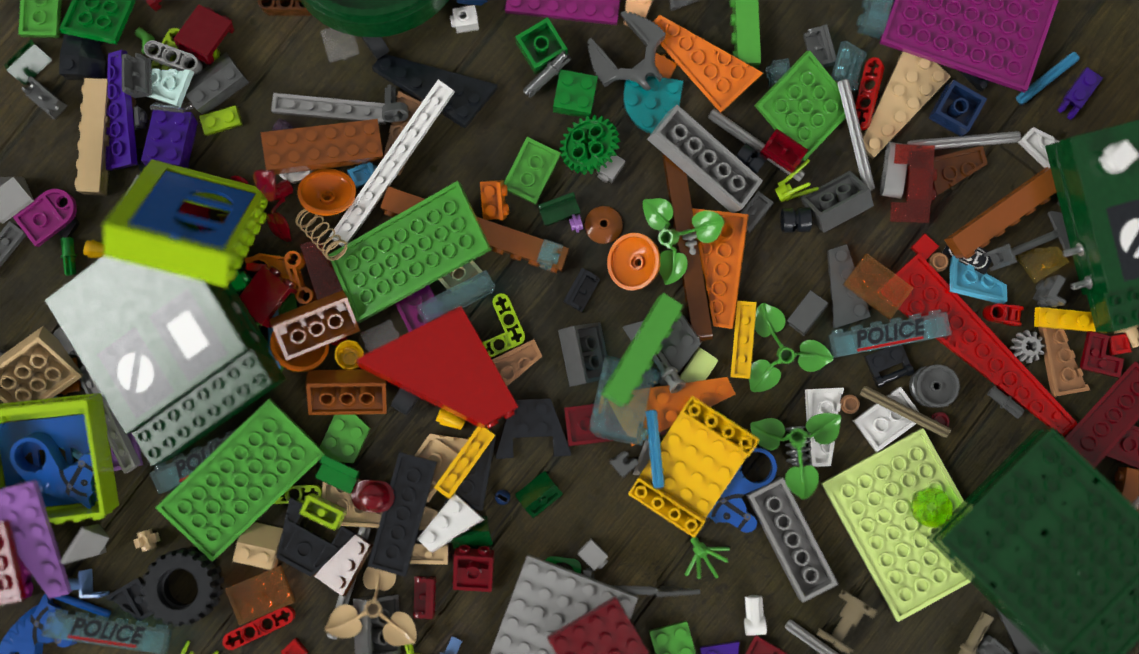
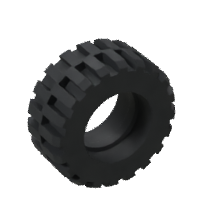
M180 548L159 556L156 562L150 564L148 567L150 571L146 572L143 577L146 583L142 584L141 591H145V595L142 598L143 602L147 601L149 605L146 607L147 610L155 613L153 615L155 619L159 620L162 618L163 623L166 625L173 623L174 626H182L184 624L187 626L204 618L218 605L221 600L219 596L223 594L224 588L220 587V585L224 583V577L219 576V572L222 571L220 566L216 567L214 565L216 560L212 562L202 552H198L197 548ZM176 569L188 570L197 580L198 594L195 601L190 604L178 602L169 591V578Z

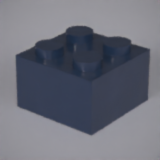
M953 80L945 87L928 118L953 133L963 136L969 132L987 98Z

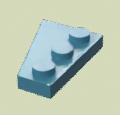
M954 255L950 258V292L994 303L1005 304L1007 302V285L988 274L983 275L974 270V266L959 262V258L956 259Z

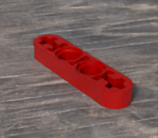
M876 57L869 59L865 64L855 104L858 120L862 119L861 112H864L863 118L865 122H862L860 125L861 131L866 130L871 124L884 72L882 61ZM875 64H877L878 68L874 69L875 76H872L873 70L871 69V67H874ZM874 81L875 86L872 89H866L865 85L867 82ZM864 99L871 100L868 107H861V102Z
M283 606L240 626L223 637V646L228 650H234L275 631L294 620L295 610L291 606ZM283 610L285 613H290L288 620L286 618L277 620V617L284 613ZM266 618L271 619L273 622V626L270 629L263 626V621ZM247 627L254 628V637L246 635L245 630ZM238 635H241L242 638L238 639L234 643H229L228 640L231 637L234 638Z

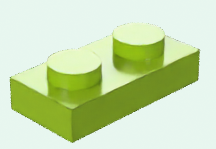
M237 106L199 116L203 132L206 136L243 125Z

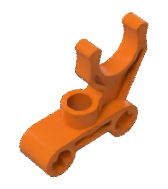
M289 251L285 257L258 253L252 257L245 258V263L263 261L269 268L273 266L281 272L280 276L283 279L287 278L295 284L293 287L298 291L295 297L299 303L306 305L317 300V293L313 289L307 288L300 270L306 264V258L303 254L297 251ZM295 256H298V260H296V264L293 265L292 261L295 260L294 257H295ZM305 293L310 294L308 300H305L303 297Z

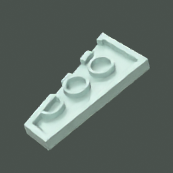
M152 68V95L147 97L181 108L194 72L187 69L178 71L176 69L160 70Z

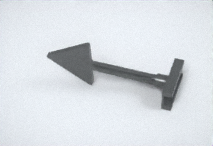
M1048 212L1054 231L1014 248L1007 244L984 253V257L990 256L994 266L989 268L990 271L1017 262L1015 255L1055 238H1059L1064 250L1071 249L1062 213Z
M586 568L583 571L584 576L595 579L592 568ZM611 585L637 595L656 594L657 597L700 594L699 589L661 585L660 588L652 586Z

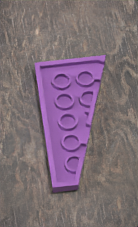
M37 480L0 488V522L10 520L17 555L49 599L69 594L72 590L64 565L60 562L62 559Z

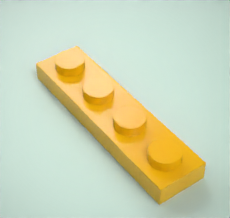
M737 301L731 365L732 378L751 379L757 302Z
M1043 307L1035 308L1034 327L1096 332L1091 312Z
M477 427L434 488L450 499L496 435L486 427Z

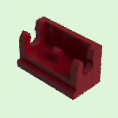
M776 129L760 153L790 173H793L808 149Z
M415 576L414 618L433 619L436 602V576Z

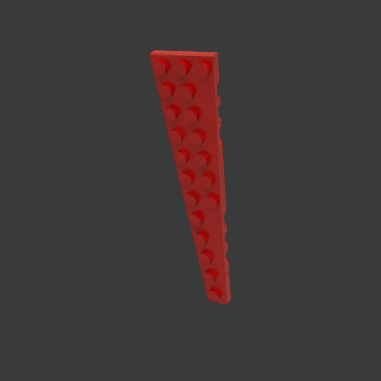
M917 253L876 291L877 294L913 322H915V319L924 318V322H919V325H924L922 329L1004 393L1011 396L1013 400L1049 428H1053L1060 436L1064 437L1078 424L957 293L950 292V285L920 253Z

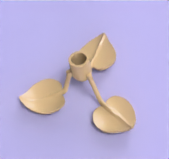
M371 567L366 568L363 575V583L367 589H375L373 601L368 602L365 606V611L357 615V610L351 605L345 604L337 607L332 612L325 627V631L332 636L351 638L356 636L362 629V623L359 618L365 615L372 618L380 616L388 622L383 627V636L389 644L394 646L414 644L417 636L414 622L406 613L395 612L391 620L381 613V605L377 602L379 589L381 591L391 589L395 584L396 574Z

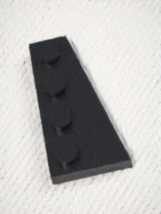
M496 436L454 493L472 509L483 510Z

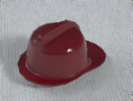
M360 481L354 486L351 493L354 506L364 512H385L392 506L395 498L392 487L383 481Z

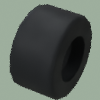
M400 388L391 403V407L404 415H408L419 397Z

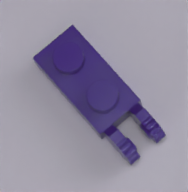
M1088 67L1085 68L1063 98V102L1057 111L1062 113L1070 104L1073 108L1068 113L1067 118L1070 120L1074 118L1103 78Z

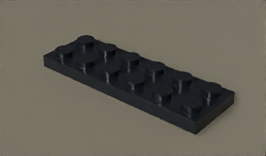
M399 452L390 483L394 491V502L388 510L382 512L368 567L404 577L407 576L436 470V461Z

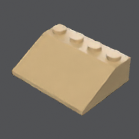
M42 326L0 356V400L4 403L53 398L83 377V374L59 340Z

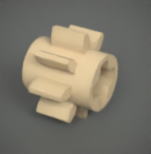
M152 529L137 533L138 538L133 540L135 548L141 547L142 552L156 548V542L161 541L158 532L153 533Z

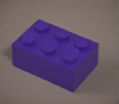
M153 108L141 159L145 166L153 159L188 169L198 125L191 112Z

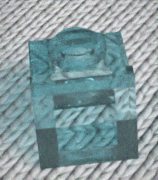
M788 58L774 60L771 66L766 67L769 86H773L790 69Z
M544 239L537 258V264H540L539 267L550 271L553 264L557 265L560 254L557 252H562L563 245Z

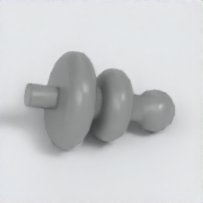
M696 233L682 236L683 240H688L685 245L690 247L689 253L691 255L696 254V249L694 248L697 245V241L694 240L697 238Z

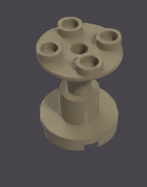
M842 589L839 597L847 601L839 614L842 619L832 635L821 628L818 629L817 634L823 639L834 643V646L841 651L850 654L854 650L842 642L852 625L857 626L864 613L874 618L877 611Z

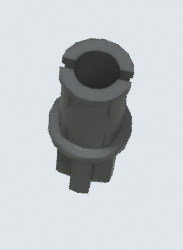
M993 386L988 391L987 395L995 400L1001 409H1006L1015 418H1020L1023 415L1024 409L1016 404L1011 396L1005 395L996 386Z

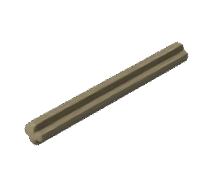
M864 386L861 390V396L942 437L947 438L951 432L949 427L867 386Z

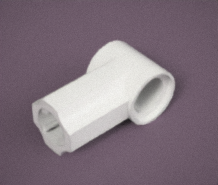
M745 596L746 618H744V628L746 636L766 635L767 628L765 617H763L762 596Z

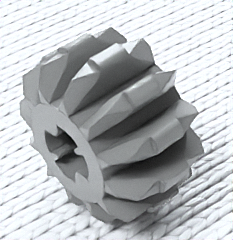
M1025 330L1023 334L1021 332L1017 333V338L1011 340L1015 345L1010 346V349H1015L1013 354L1016 357L1019 356L1018 360L1020 362L1025 360L1026 363H1032L1033 360H1039V355L1044 354L1041 348L1046 345L1040 343L1043 337H1037V332L1035 331L1030 333L1029 330Z

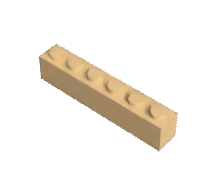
M84 78V84L82 85L83 103L80 105L82 118L79 123L80 140L77 144L79 159L76 161L78 172L75 179V188L77 192L84 195H107L108 170H106L105 166L106 146H109V135H106V127H110V116H107V109L110 105V99L107 97V79Z

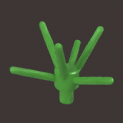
M697 536L691 538L690 541L694 546L693 551L695 555L685 572V576L689 575L696 562L697 578L701 579V558H703L714 577L718 578V574L707 555L710 554L724 562H728L727 558L714 551H729L730 548L706 547L705 543H700Z

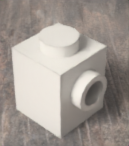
M475 5L452 9L453 15L450 16L451 25L456 28L457 33L479 30Z
M1125 140L1109 145L1103 150L1104 154L1098 160L1107 172L1114 174L1126 169L1139 154Z

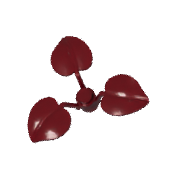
M275 170L255 171L253 174L255 185L268 201L279 200L271 210V213L266 216L270 230L281 240L293 241L290 237L287 220L282 214L276 212L281 203L285 202L284 197L293 193L291 183L288 180H283L276 184ZM233 175L230 177L233 181L249 184L241 176Z

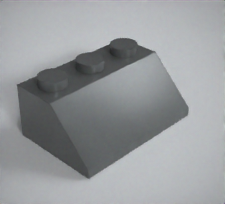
M226 52L213 61L211 66L208 65L200 74L192 77L186 96L196 110L205 115L247 85L249 81Z
M851 171L820 186L818 191L801 197L804 206L809 207L811 210L813 222L823 233L874 206L870 188Z
M600 322L576 325L558 330L570 387L606 380L611 377Z
M399 594L377 596V602L382 608L381 613L391 620L392 615L395 612H399ZM374 595L353 598V607L357 610V615L365 611L366 604L373 601ZM365 615L359 618L362 623V629L354 636L355 654H401V646L391 645L384 639L383 627L388 623L380 616L372 618Z

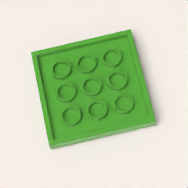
M806 51L754 105L775 130L778 129L808 149L802 161H805L846 118L838 84L811 51Z

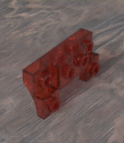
M895 144L894 164H908L906 203L891 202L890 221L929 223L930 204L932 200H935L936 189L933 188V181L937 179V169H934L933 165L935 146Z

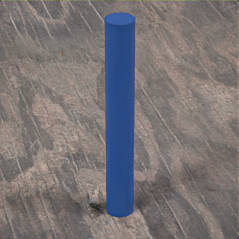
M67 594L54 597L56 600L105 618H109L111 615L110 610Z

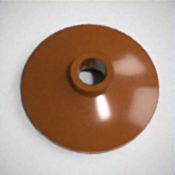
M600 206L594 208L587 215L585 231L594 242L608 244L615 241L621 234L622 219L613 208ZM601 221H606V222H607V226H606V227H602V226L600 225V222H601Z

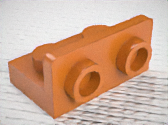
M504 180L481 181L483 219L505 220L507 215H509V205L505 202L508 189L507 185H504Z

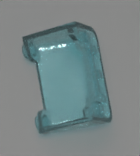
M606 356L592 413L590 431L597 438L642 446L643 440L646 441L648 430L645 429L643 423L650 389L654 384H658L659 373L653 367L645 371L642 375L644 379L638 388L635 387L632 392L634 396L628 405L625 404L619 407L600 395L621 360Z

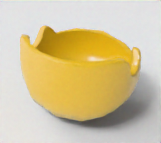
M352 340L341 342L335 349L336 363L344 370L359 368L356 360L364 355L362 347L358 342Z

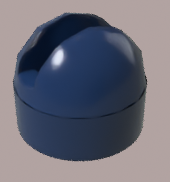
M501 489L495 494V500L500 505H506L510 501V493L505 489ZM498 495H502L503 497L507 498V500H502L498 497Z

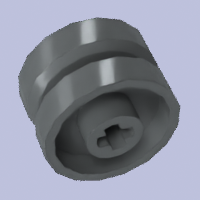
M943 365L923 366L915 371L909 382L910 394L914 401L925 407L938 408L951 404L958 396L960 388L955 372Z

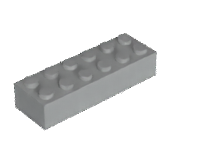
M678 105L667 112L647 138L649 142L732 213L742 210L763 182L761 178Z
M779 476L769 484L745 494L799 600L805 602L838 585L784 478Z

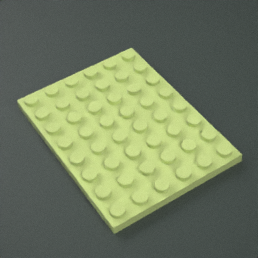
M920 428L821 482L822 487L897 622L970 583L927 539L964 500L924 428Z

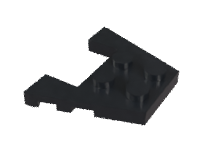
M551 399L515 400L518 408L514 411L515 415L506 420L496 459L514 458L513 438L553 436L554 456H571L570 448Z
M291 497L276 558L311 577L357 533L345 526H341L332 542L297 524L301 516L299 512L304 503Z

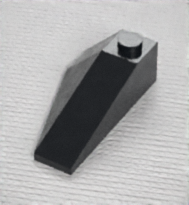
M64 34L60 52L59 74L68 80H84V78L106 79L107 61L101 48V41Z

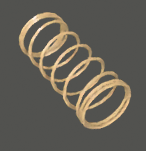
M306 209L301 210L296 217V225L305 232L307 237L311 238L312 243L317 245V248L322 251L329 261L341 258L347 250V243L341 240L340 235H335L333 228L329 229V223L323 222L324 218L315 214L308 224L301 225L302 219L309 213V211L306 212ZM304 212H306V213L303 215V217L301 218L300 225H299L298 220H299L300 216H301ZM318 217L322 218V223L317 225L314 230L307 231V227L312 225ZM322 224L328 225L327 230L323 231L320 236L313 237L314 231L320 228ZM328 230L334 232L333 236L327 239L326 242L318 243L320 237L326 234ZM335 236L339 237V240L334 241L324 250L326 243ZM318 238L317 243L313 239ZM340 242L345 244L344 249L339 254L328 256V252L338 246Z

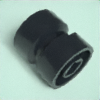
M747 142L736 155L755 174H757L768 159L760 152L755 153V148Z
M798 207L797 210L782 208L780 213L782 233H793L795 230L798 232H810L812 226L810 208Z

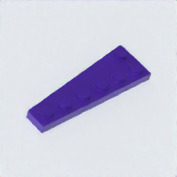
M124 50L108 54L107 97L110 99V105L107 109V116H110V127H106V135H109V146H106L105 166L108 171L138 165L132 98L130 95L122 92V55L127 54V51Z

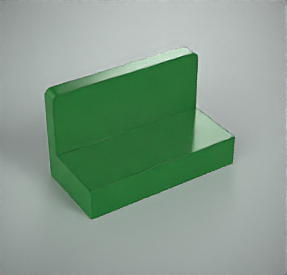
M323 455L320 460L322 465L316 478L350 494L361 473Z

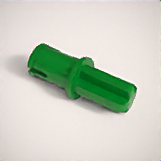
M65 237L61 239V258L63 259L64 274L66 276L76 275L75 258L77 257L74 250V238Z

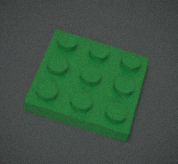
M72 0L59 29L62 34L117 45L136 0Z

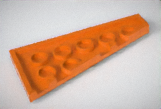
M659 15L653 21L655 25L657 24L666 33V37L660 45L720 113L764 74L662 15Z
M692 208L693 217H694L695 214H697V213L700 212V211H713V210H704V209H694V208ZM713 211L724 218L725 223L721 234L711 243H704L698 240V248L713 326L733 329L749 215Z
M728 378L688 382L682 390L676 393L670 392L669 385L633 390L632 394L634 396L631 402L621 407L610 400L609 402L631 446H634L648 439L646 411H657L660 433L673 425L691 396L712 407L735 395L736 393Z

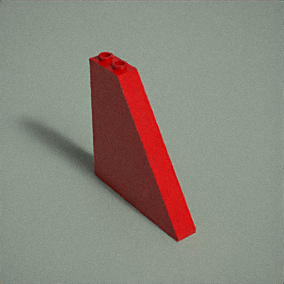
M462 306L356 360L358 367L480 428L487 426L489 429L497 425L498 419L502 417L505 419L515 415L514 411L518 408L517 403Z

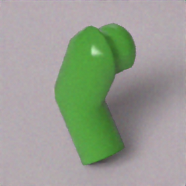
M138 28L135 31V35L142 40V52L144 53V45L148 41H155V39L142 28Z

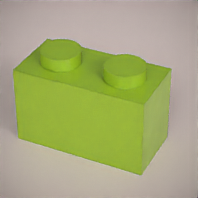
M312 493L307 496L299 513L336 530L340 528L348 510Z

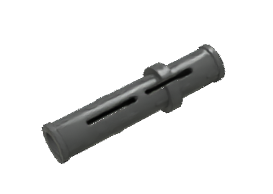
M565 50L553 61H549L547 63L548 66L523 88L524 93L528 97L532 98L555 74L558 75L561 68L572 60L568 53L565 54Z

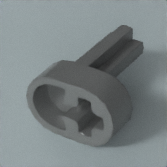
M387 85V88H385V105L382 107V119L386 122L406 120L408 118V106L405 103L396 102V87Z

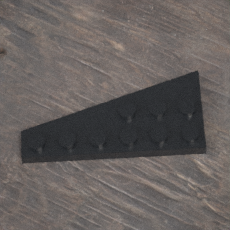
M387 54L380 57L372 66V71L422 102L437 80L443 82L454 90L455 93L443 108L441 114L463 128L469 125L498 89L497 84Z

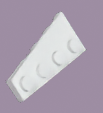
M844 388L806 389L807 421L817 414H838L841 409L840 400ZM814 437L808 438L810 439L808 447H810L809 455H811V458H809L810 466H831L835 441L831 444L822 445L817 443Z

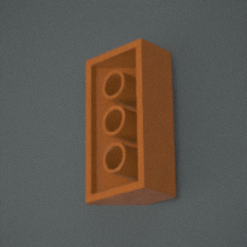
M343 290L269 319L286 361L360 331L348 298Z
M366 370L308 371L306 380L308 415L387 414L386 380Z

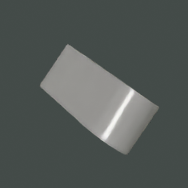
M153 40L148 41L144 45V53L156 63L178 71H184V69L194 72L193 76L200 74L202 71V63L190 53ZM159 48L158 53L152 55L153 49ZM177 55L176 60L170 62V57ZM195 61L194 67L188 68V64Z
M894 142L887 144L880 188L881 196L899 199L902 197L909 145Z

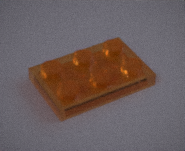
M867 253L842 284L888 319L893 317L913 290L911 285Z
M281 565L225 589L239 626L295 602Z

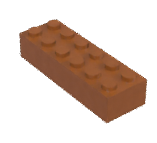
M378 119L261 132L266 171L275 170V175L367 164L368 162L375 163L381 162L383 159Z

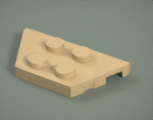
M429 434L414 455L437 462L427 499L428 503L437 492L434 488L468 439Z

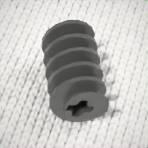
M790 426L785 428V431L790 433L794 429H801L809 434L808 431L804 430L806 426ZM790 442L785 444L786 447L791 448V450L786 452L787 455L791 456L786 462L791 463L792 466H799L797 448H794ZM808 446L801 448L803 466L811 465L810 462L805 461L811 458V455L805 453L810 450Z

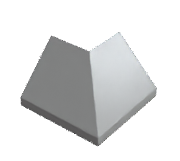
M0 177V222L3 224L34 201L23 177Z
M99 524L81 528L60 562L66 564L106 553L105 545L109 540V536Z

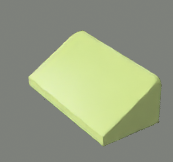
M699 347L680 375L681 380H684L686 383L706 380L717 364L718 359Z

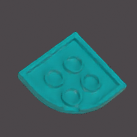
M649 76L646 82L651 90H645L638 83L626 80L624 106L634 124L641 130L651 134L667 112L674 106H679L683 81L662 77V80L659 82L654 76Z

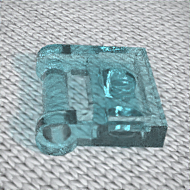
M842 41L831 77L838 82L848 79L851 90H857L859 85L857 81L867 53L848 41Z

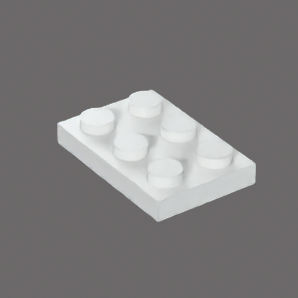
M901 387L896 388L887 395V397L919 412ZM877 403L853 420L875 452L880 451L916 424Z

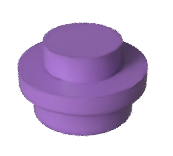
M572 214V219H569L571 229L579 233V230L583 229L580 215L575 216V214Z

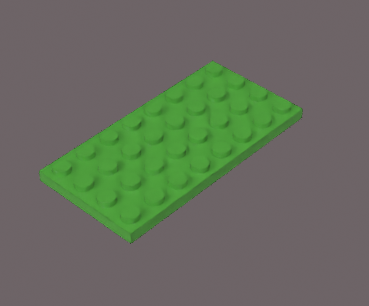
M456 181L347 244L345 254L341 258L331 261V264L348 298L356 321L361 323L492 249L461 183ZM345 245L337 249L336 251L330 253L328 256H335L339 254L344 249Z
M269 398L177 486L156 509L213 562L316 464L326 452Z

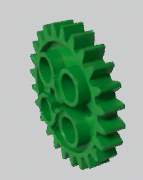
M596 115L592 119L586 116V121L579 118V124L573 122L574 128L568 127L569 133L563 134L566 140L560 141L563 147L559 148L562 152L560 156L570 170H574L577 174L581 171L585 175L587 170L590 174H593L594 169L600 172V166L607 168L606 162H613L610 157L617 156L614 150L620 148L617 145L620 142L618 138L619 133L609 119L605 120L603 116L599 119Z

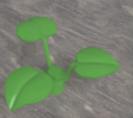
M663 198L643 200V211L648 224L655 230H662L659 233V241L662 245H667V248L671 249L665 250L660 254L659 273L665 285L678 281L685 274L688 267L686 255L676 253L677 250L672 245L678 242L679 236L696 232L697 238L701 242L711 243L720 236L725 223L724 218L720 214L713 211H700L692 218V224L695 228L677 232L675 229H668L670 226L669 220L674 216L673 206L668 200Z
M761 303L756 310L755 331L761 337H767L772 334L780 348L777 350L778 360L772 362L771 365L765 359L756 360L752 363L751 379H749L752 392H763L774 387L781 377L780 370L774 366L781 362L791 363L797 355H799V366L808 372L820 370L826 364L833 361L830 351L816 340L803 341L800 344V352L795 353L789 347L783 346L775 332H779L784 328L785 316L781 310L766 303Z
M834 413L814 415L806 423V429L811 434L801 429H794L784 438L785 427L780 420L767 418L752 422L750 424L752 435L760 439L757 444L762 448L776 450L780 445V441L784 442L790 439V444L797 448L799 467H792L788 470L785 482L790 491L801 499L810 497L818 486L819 476L813 466L803 467L801 448L806 444V437H814V440L822 445L834 442L839 435L841 415Z

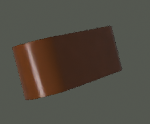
M258 0L260 8L265 14L270 16L312 15L305 7H302L303 4L300 0ZM267 2H272L269 7H265ZM286 2H291L288 7H284Z

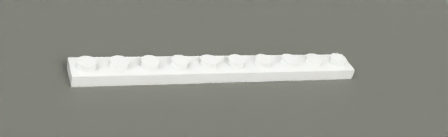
M437 80L359 192L352 205L334 228L335 235H340L341 240H344L347 244L354 238L386 192L387 187L393 182L455 93L454 90L440 80ZM335 236L332 240L337 241L339 237Z

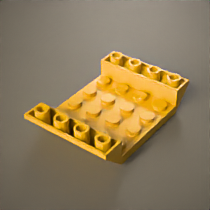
M691 396L660 443L664 487H653L651 460H649L628 495L695 538L705 523L706 517L745 458L751 454L760 439Z

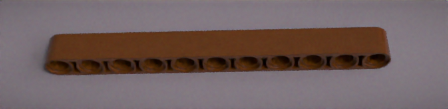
M662 153L669 200L673 206L674 216L672 219L674 229L677 232L693 229L695 227L692 224L693 211L687 174ZM681 235L676 244L678 253L685 254L688 260V267L682 276L689 323L701 341L712 340V328L698 241L697 245L694 246L696 254L691 255L689 253L690 247L685 245L688 240H683V235Z

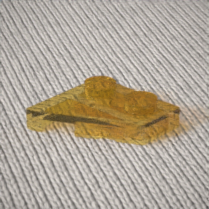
M1058 246L1048 247L1047 249L1035 248L1015 255L1034 283L1069 263Z

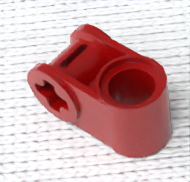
M1000 303L992 304L983 309V317L989 322L1002 323L1008 326H1022L1020 317L1024 307ZM994 308L997 311L996 317L992 313Z

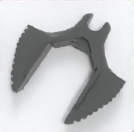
M623 11L621 16L646 46L645 59L632 69H617L603 50L590 38L588 40V48L590 50L588 51L592 67L595 69L594 72L604 87L617 80H630L638 83L645 90H651L646 82L647 77L654 76L659 82L662 80V75L655 65L656 49L665 39L666 33L657 24L655 25L654 22H651V20L648 21L647 18L644 19L640 15L637 16L635 13Z

